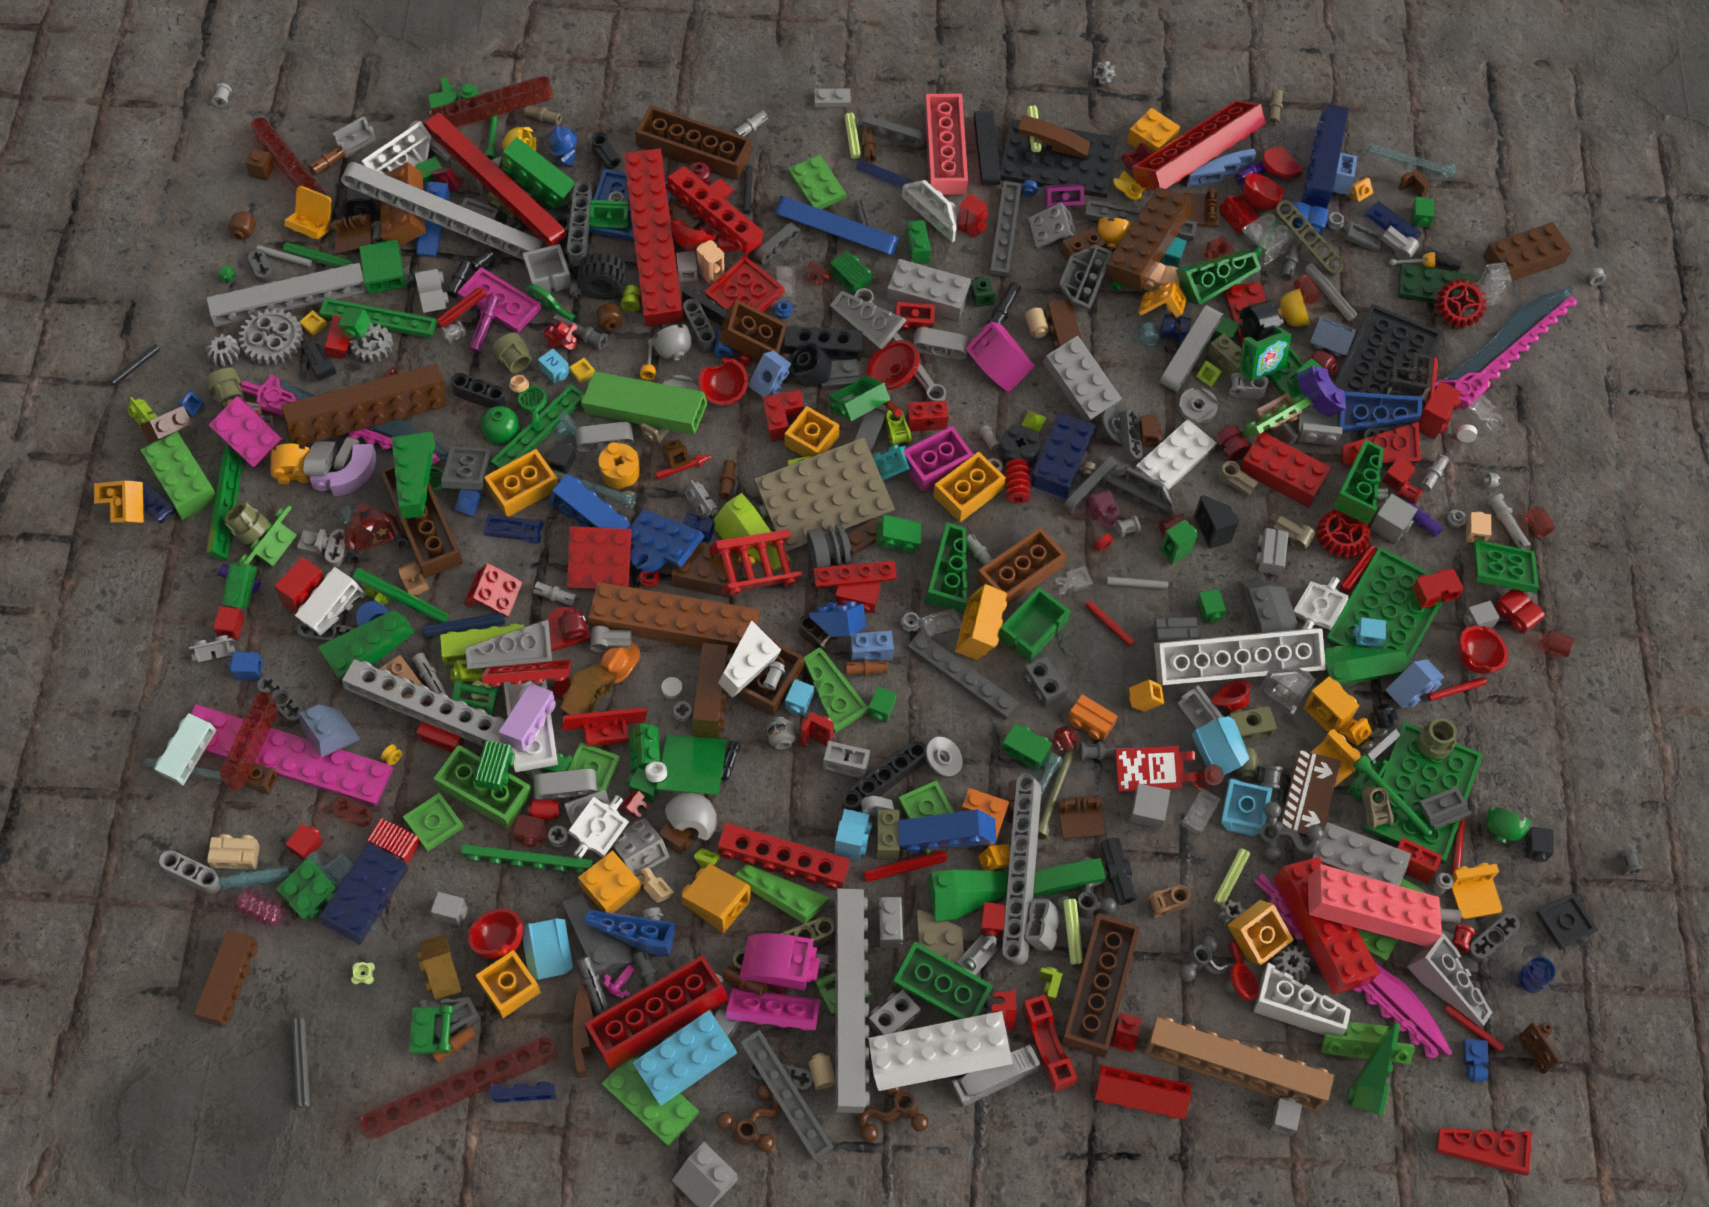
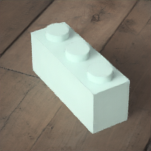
M188 713L186 718L180 722L175 736L169 740L166 751L158 758L155 770L161 776L183 786L217 730L211 723Z

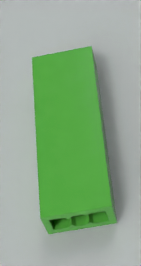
M594 372L592 379L590 378L588 381L586 393L581 397V405L585 414L640 425L645 423L651 427L695 435L706 408L707 400L702 391Z

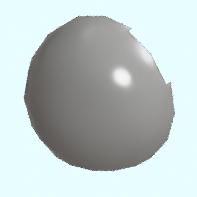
M688 792L675 796L666 804L665 813L674 829L683 831L689 827L695 828L699 832L698 838L708 840L713 836L717 825V814L710 800L700 794Z

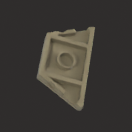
M917 910L918 943L958 965L956 962L964 955L962 928L948 921L934 923L933 915Z

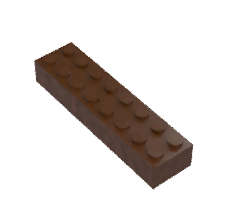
M437 364L282 404L281 409L285 430L291 444L304 446L316 441H322L327 438L439 409L446 406L445 384Z

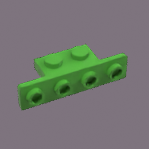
M288 505L284 509L281 507L273 516L276 518L273 524H268L262 538L254 541L249 547L252 551L248 555L244 554L238 562L249 564L253 557L256 556L269 567L274 566L297 536L281 523L291 510V506Z
M1348 1021L1344 1036L1324 1035L1321 1053L1369 1059L1389 1026ZM1397 1042L1395 1054L1390 1055V1060L1396 1063L1410 1064L1415 1050L1414 1045Z

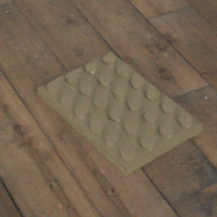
M865 438L754 479L774 531L787 529L790 531L791 537L784 545L786 553L808 545L807 530L821 528L824 535L827 536V527L830 525L835 531V525L841 523L844 529L847 530L895 510Z

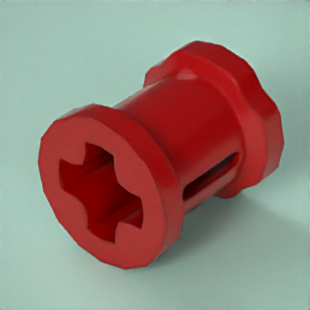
M1406 481L1397 496H1402L1416 505L1424 490H1418Z
M1457 924L1455 927L1456 934L1451 943L1458 952L1467 953L1470 949L1468 946L1470 939L1475 935V930L1468 925Z

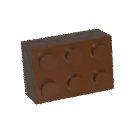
M736 299L726 310L718 341L760 361L764 353L775 351L779 354L787 324Z
M699 543L682 567L674 565L672 586L732 599L733 595L729 593L721 594V589L729 583L722 558L718 554L710 555L709 545ZM734 551L729 556L737 581L741 567V557L737 551Z
M775 641L773 642L781 651L774 661L785 666V673L781 674L776 689L771 690L763 685L770 670L768 666L737 694L738 699L773 717L789 693L794 680H797L804 669V656Z

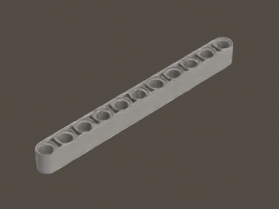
M350 162L341 178L342 183L351 189L524 260L523 253L544 247L543 242L536 237L359 163Z

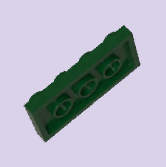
M1402 263L1399 273L1398 298L1438 304L1439 302L1435 301V298L1439 296L1437 292L1442 289L1444 284H1448L1450 280L1455 282L1457 278H1460L1462 282L1465 278H1468V284L1475 281V287L1476 275ZM1460 290L1451 291L1448 297H1458ZM1468 294L1469 299L1473 300L1471 295Z

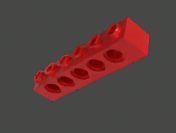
M685 166L668 176L667 190L669 193L677 197L685 206H688L698 217L706 221L711 228L718 231L723 238L730 241L736 249L741 250L747 255L762 244L763 230Z
M725 823L718 844V854H721L723 858L729 860L735 858L751 866L754 864L759 865L764 870L770 872L776 870L790 878H795V876L803 878L804 881L810 884L820 883L831 890L843 889L850 867L849 858L729 823ZM740 843L747 845L745 849H739L736 846ZM760 849L768 851L765 855H760L757 852ZM781 855H785L789 859L786 861H780L778 857ZM802 861H806L810 865L807 867H801L799 866V863ZM823 867H826L830 869V872L824 874L821 873L819 870Z

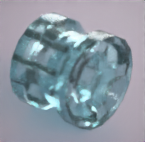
M1148 322L1139 326L1138 331L1141 335L1140 342L1142 345L1151 346L1159 341V335L1156 333L1158 328L1155 323Z

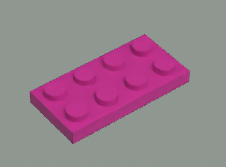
M482 267L457 292L458 297L463 299L478 287H482L487 296L493 295L497 297L499 302L495 309L494 319L516 333H519L542 308L540 302ZM487 296L476 303L474 307L480 311L483 310Z
M732 988L726 1011V1019H732L736 1022H754L759 1025L771 1024L782 1028L794 1027L801 1030H816L820 999L767 992L763 997H760L749 990L743 991Z

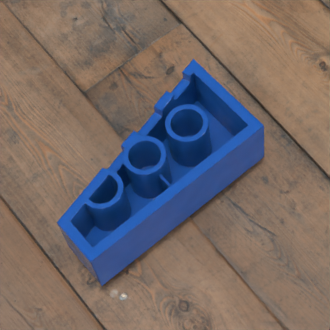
M1344 391L1346 409L1339 412L1338 427H1342L1343 434L1369 428L1416 422L1421 417L1422 397Z
M567 474L552 490L548 505L552 508L559 507L562 510L561 514L567 518L569 516L574 517L577 524L581 527L629 529L630 523L624 515L617 514L609 503L601 501L593 490L586 489L581 481L574 476L571 477Z
M979 809L898 820L899 846L911 853L919 852L920 849L937 850L948 847L996 844L995 818Z

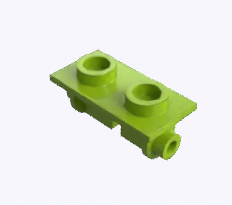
M130 397L127 410L130 417L135 419L139 427L141 424L157 418L155 413L151 414L152 409L145 400H134Z

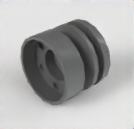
M841 523L835 525V531L831 525L828 526L827 536L824 535L821 528L807 530V544L814 568L829 567L831 559L835 566H840L841 560L844 565L851 564L850 542Z

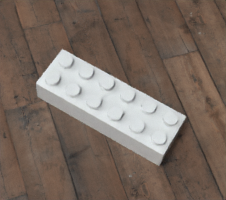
M1002 1011L869 1038L873 1073L878 1091L1013 1064Z

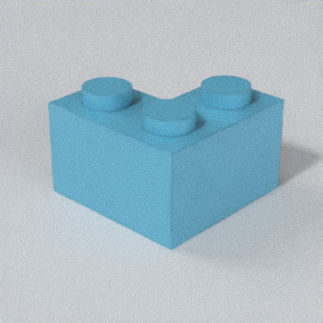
M844 809L835 840V855L860 862L861 854H866L868 836L872 828V822H869V814Z

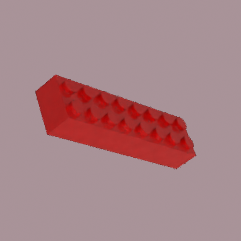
M1239 100L1233 101L1132 166L1136 183L1146 190H1156L1157 187L1168 189L1172 184L1180 182L1183 177L1192 174L1195 169L1206 165L1209 160L1220 156L1221 152L1232 148L1235 143L1246 139V136L1258 131L1261 126L1266 124L1261 104Z

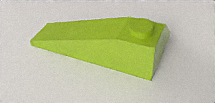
M742 493L727 502L710 523L711 528L722 540L771 532L754 506ZM773 545L767 546L766 552L771 569L776 571L781 567L777 550ZM755 548L749 549L747 551L748 554L761 563L758 551Z

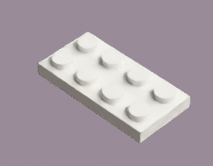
M1187 419L1139 462L1135 470L1144 473L1154 480L1160 481L1169 490L1216 447L1217 443Z

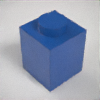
M233 652L232 660H229L228 669L235 680L259 681L263 661L259 653Z

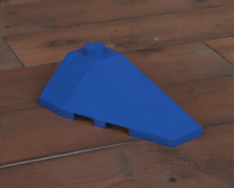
M429 181L423 185V191L450 201L448 183ZM425 219L426 233L415 238L417 255L436 257L443 226Z
M592 909L588 910L584 918V924L645 953L654 954L657 957L670 956L675 933V923Z

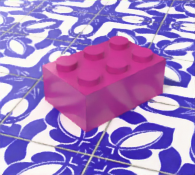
M238 396L209 424L248 463L256 468L271 454L272 448L275 450L276 446L285 440L251 406Z
M953 426L904 450L911 468L907 470V473L921 492L934 487L937 482L973 456V453Z

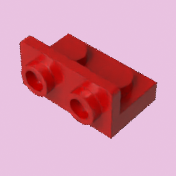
M1243 195L1227 196L1220 206L1221 214L1238 235H1241L1247 227L1259 226L1263 221Z

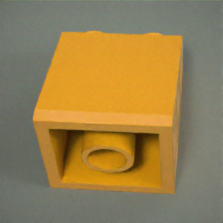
M708 864L705 869L702 867L697 872L696 880L691 885H686L681 893L682 904L724 934L751 901L750 886L721 869Z

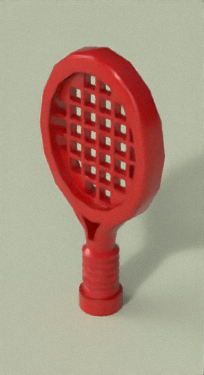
M1236 941L1231 942L1229 947L1233 959H1235V964L1231 967L1230 971L1232 985L1242 999L1252 1002L1258 997L1259 993L1257 980L1252 971L1242 961L1238 943Z

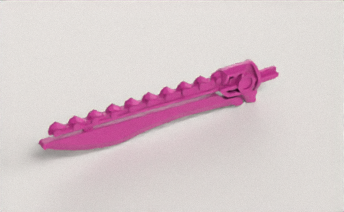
M1262 873L1254 883L1270 897L1267 902L1274 904L1290 934L1294 935L1295 939L1304 940L1278 887ZM1375 963L1380 974L1368 985L1352 990L1358 993L1362 991L1365 994L1367 1004L1372 1006L1378 1005L1381 1017L1386 1019L1392 1018L1394 1023L1400 1024L1399 1031L1402 1033L1406 1031L1409 1034L1411 1044L1416 1046L1421 1044L1426 1057L1430 1059L1436 1058L1439 1055L1438 1050L1445 1057L1451 1055L1452 1050L1449 1049L1439 1027L1418 997L1404 982Z

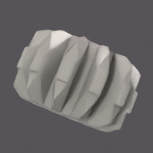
M221 334L218 338L214 336L213 341H208V346L206 347L207 357L216 367L220 364L225 367L228 363L232 365L233 360L238 361L240 348L236 339H233L230 335L225 337Z
M1287 945L1283 950L1276 953L1277 956L1273 958L1272 962L1276 964L1275 969L1283 974L1285 972L1288 973L1297 982H1299V979L1304 980L1307 976L1306 973L1310 971V966L1307 965L1310 962V958L1303 957L1305 950L1299 953L1297 952V946H1294L1291 950Z

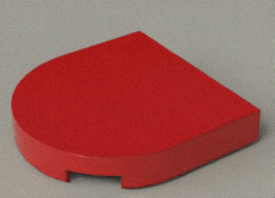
M1283 146L1268 149L1263 154L1262 164L1270 174L1275 173L1280 175L1282 179L1301 176L1304 172Z
M561 607L548 615L551 651L591 640L589 629L584 634L585 636L578 640L569 641L568 638L562 636L558 619L563 615L564 611L575 608Z

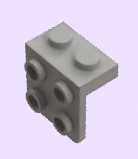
M1312 408L1302 409L1303 412L1299 414L1298 442L1337 446L1342 436V427H1338V413L1332 417H1327Z

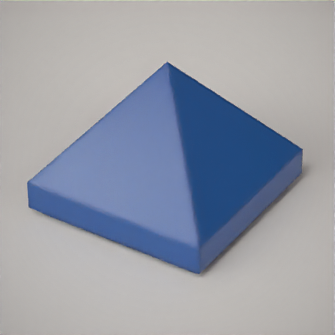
M573 149L570 153L560 156L554 164L556 166L573 167L575 150Z
M188 390L178 403L180 407H184L191 418L194 417L204 404L192 390Z

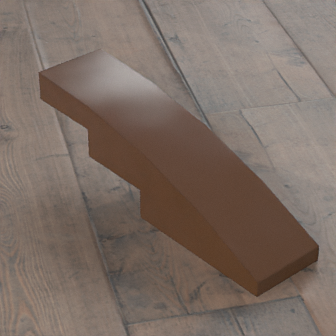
M1026 115L1021 116L1018 129L1019 134L1035 137L1034 142L1051 145V151L1087 158L1090 142L1041 119Z
M582 980L577 991L573 1017V1050L579 1078L588 1076L583 1054L592 1052L587 1034L588 1030L584 1023L593 1019L586 984H583Z

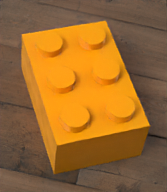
M537 449L484 477L488 492L506 518L550 495L552 490L558 485L557 477Z
M977 452L935 484L933 497L961 523L1004 490L1006 477L980 452Z
M984 584L967 599L955 652L977 661L997 646L999 637H997L998 630L1003 623L1001 616L1007 606V601H1005L1006 592Z

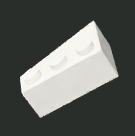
M334 567L332 571L326 574L324 581L319 587L313 590L306 603L300 606L295 616L321 636L332 624L339 620L338 615L345 609L349 611L353 607L352 603L358 597L363 599L367 594L352 578Z
M751 621L718 684L733 698L777 658L781 649Z

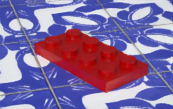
M1261 282L1233 285L1223 291L1232 321L1240 324L1236 335L1241 349L1245 337L1241 332L1240 326L1243 323L1242 319L1239 320V314L1244 307L1266 301Z
M571 659L486 667L482 675L483 684L500 686L502 682H510L512 685L522 684L526 680H531L532 683H540L544 679L553 678V681H562L566 679L565 677H569L572 668Z

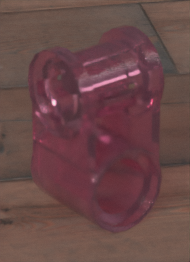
M1106 488L1089 494L1088 501L1090 507L1095 512L1100 524L1105 528L1114 527L1120 510L1111 491Z

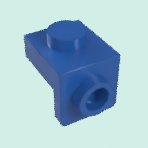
M461 489L454 510L475 516L481 497H485L486 493L480 490Z

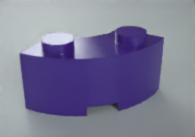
M1311 366L1297 374L1298 383L1304 397L1308 396L1313 403L1312 407L1319 413L1332 417L1346 409L1344 391L1333 384L1327 369Z

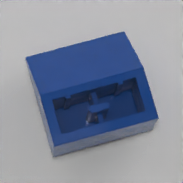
M856 601L843 602L844 605H837V602L825 603V606L816 607L815 611L809 613L810 618L831 637L851 636L866 628L864 604H856Z

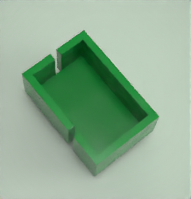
M1038 587L1001 626L998 635L999 640L1011 649L1016 647L1015 652L1030 663L1054 638L1055 633L1057 634L1068 623L1071 611L1042 588Z

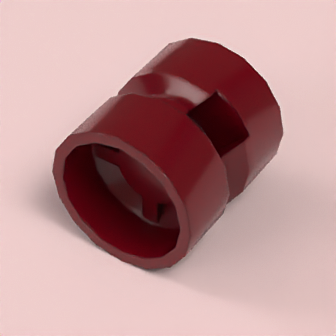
M1229 425L1223 428L1215 436L1217 444L1223 449L1227 459L1233 462L1244 457L1251 448L1245 438H1241V432L1236 425Z

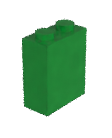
M397 240L359 247L364 283L368 294L406 287L402 255Z

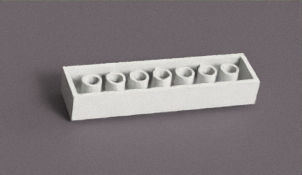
M1321 628L1154 643L1157 683L1160 685L1326 670L1323 631Z

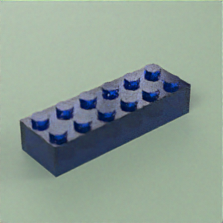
M1327 104L1326 110L1321 111L1319 119L1321 122L1317 123L1315 131L1318 136H1315L1313 141L1315 150L1312 149L1311 163L1308 166V177L1305 181V191L1301 202L1309 206H1319L1325 209L1328 207L1334 189L1349 108Z

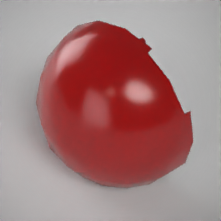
M1248 173L1245 176L1243 194L1247 202L1255 209L1261 211L1274 210L1282 200L1281 197L1285 190L1273 180L1256 173Z
M680 219L678 221L671 220L673 240L679 247L687 251L697 252V247L700 244L706 243L709 240L714 242L718 233L703 227L695 230L685 227V223L681 222Z
M735 359L726 360L717 367L709 366L703 368L698 378L699 390L704 392L706 399L714 405H733L746 393L748 386L747 372L743 365Z
M1475 625L1467 627L1458 639L1457 653L1462 664L1474 673L1490 674L1502 669L1506 665L1508 659L1507 646L1502 638L1490 627Z
M500 908L481 915L468 931L470 949L484 959L499 960L512 950L515 951L521 943L523 936V924L518 913L511 909Z

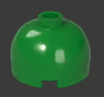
M494 406L489 408L481 417L480 430L484 440L489 444L500 446V444L504 443L509 444L520 433V423L516 413L510 408Z
M1492 806L1489 807L1485 820L1487 830L1495 836L1494 840L1506 844L1507 841L1515 842L1521 840L1527 833L1531 821L1525 817L1524 820L1518 819V814L1499 807L1494 809Z

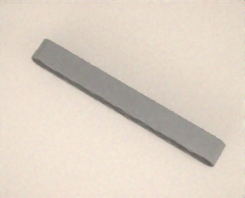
M1027 773L1020 775L1016 782L1002 948L1004 957L1017 966L1023 965L1029 955V942L1025 939V928L1030 920L1029 910L1033 902L1041 801V785L1032 775ZM1032 783L1031 787L1026 789V786ZM1030 803L1029 808L1024 810V807ZM1029 824L1025 830H1022L1024 825ZM1027 844V847L1021 851L1022 846ZM1026 865L1024 870L1019 872L1020 867ZM1024 886L1023 890L1017 893L1019 887ZM1022 907L1020 913L1016 914V910ZM1020 928V932L1014 935L1015 930ZM1016 949H1019L1018 954L1015 957H1012L1013 952Z

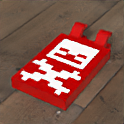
M1179 746L1114 750L1117 792L1135 791L1138 784L1162 789L1182 788L1181 782L1197 781L1196 772L1184 773L1183 761L1195 760V751L1179 752Z

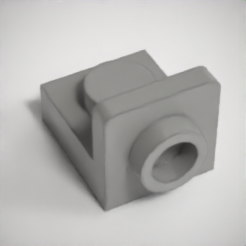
M320 529L319 533L303 530L297 546L298 551L322 556L329 540L325 529Z

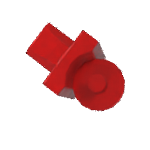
M562 321L558 322L555 327L547 326L543 333V336L549 340L547 347L553 349L562 345L566 350L574 349L577 342L572 332L577 329V326L574 323L567 326Z

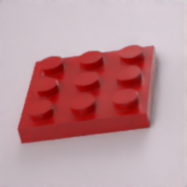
M744 256L704 292L705 296L713 300L721 308L728 309L737 299L763 312L785 292V288L748 257Z
M570 526L567 588L596 589L597 582L629 587L632 529Z

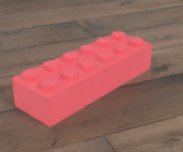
M926 94L925 124L929 184L943 195H966L968 172L962 94Z
M1322 864L1308 876L1309 915L1429 947L1442 936L1440 899L1437 896Z

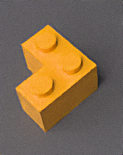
M115 481L94 483V504L110 505V523H144L143 482Z

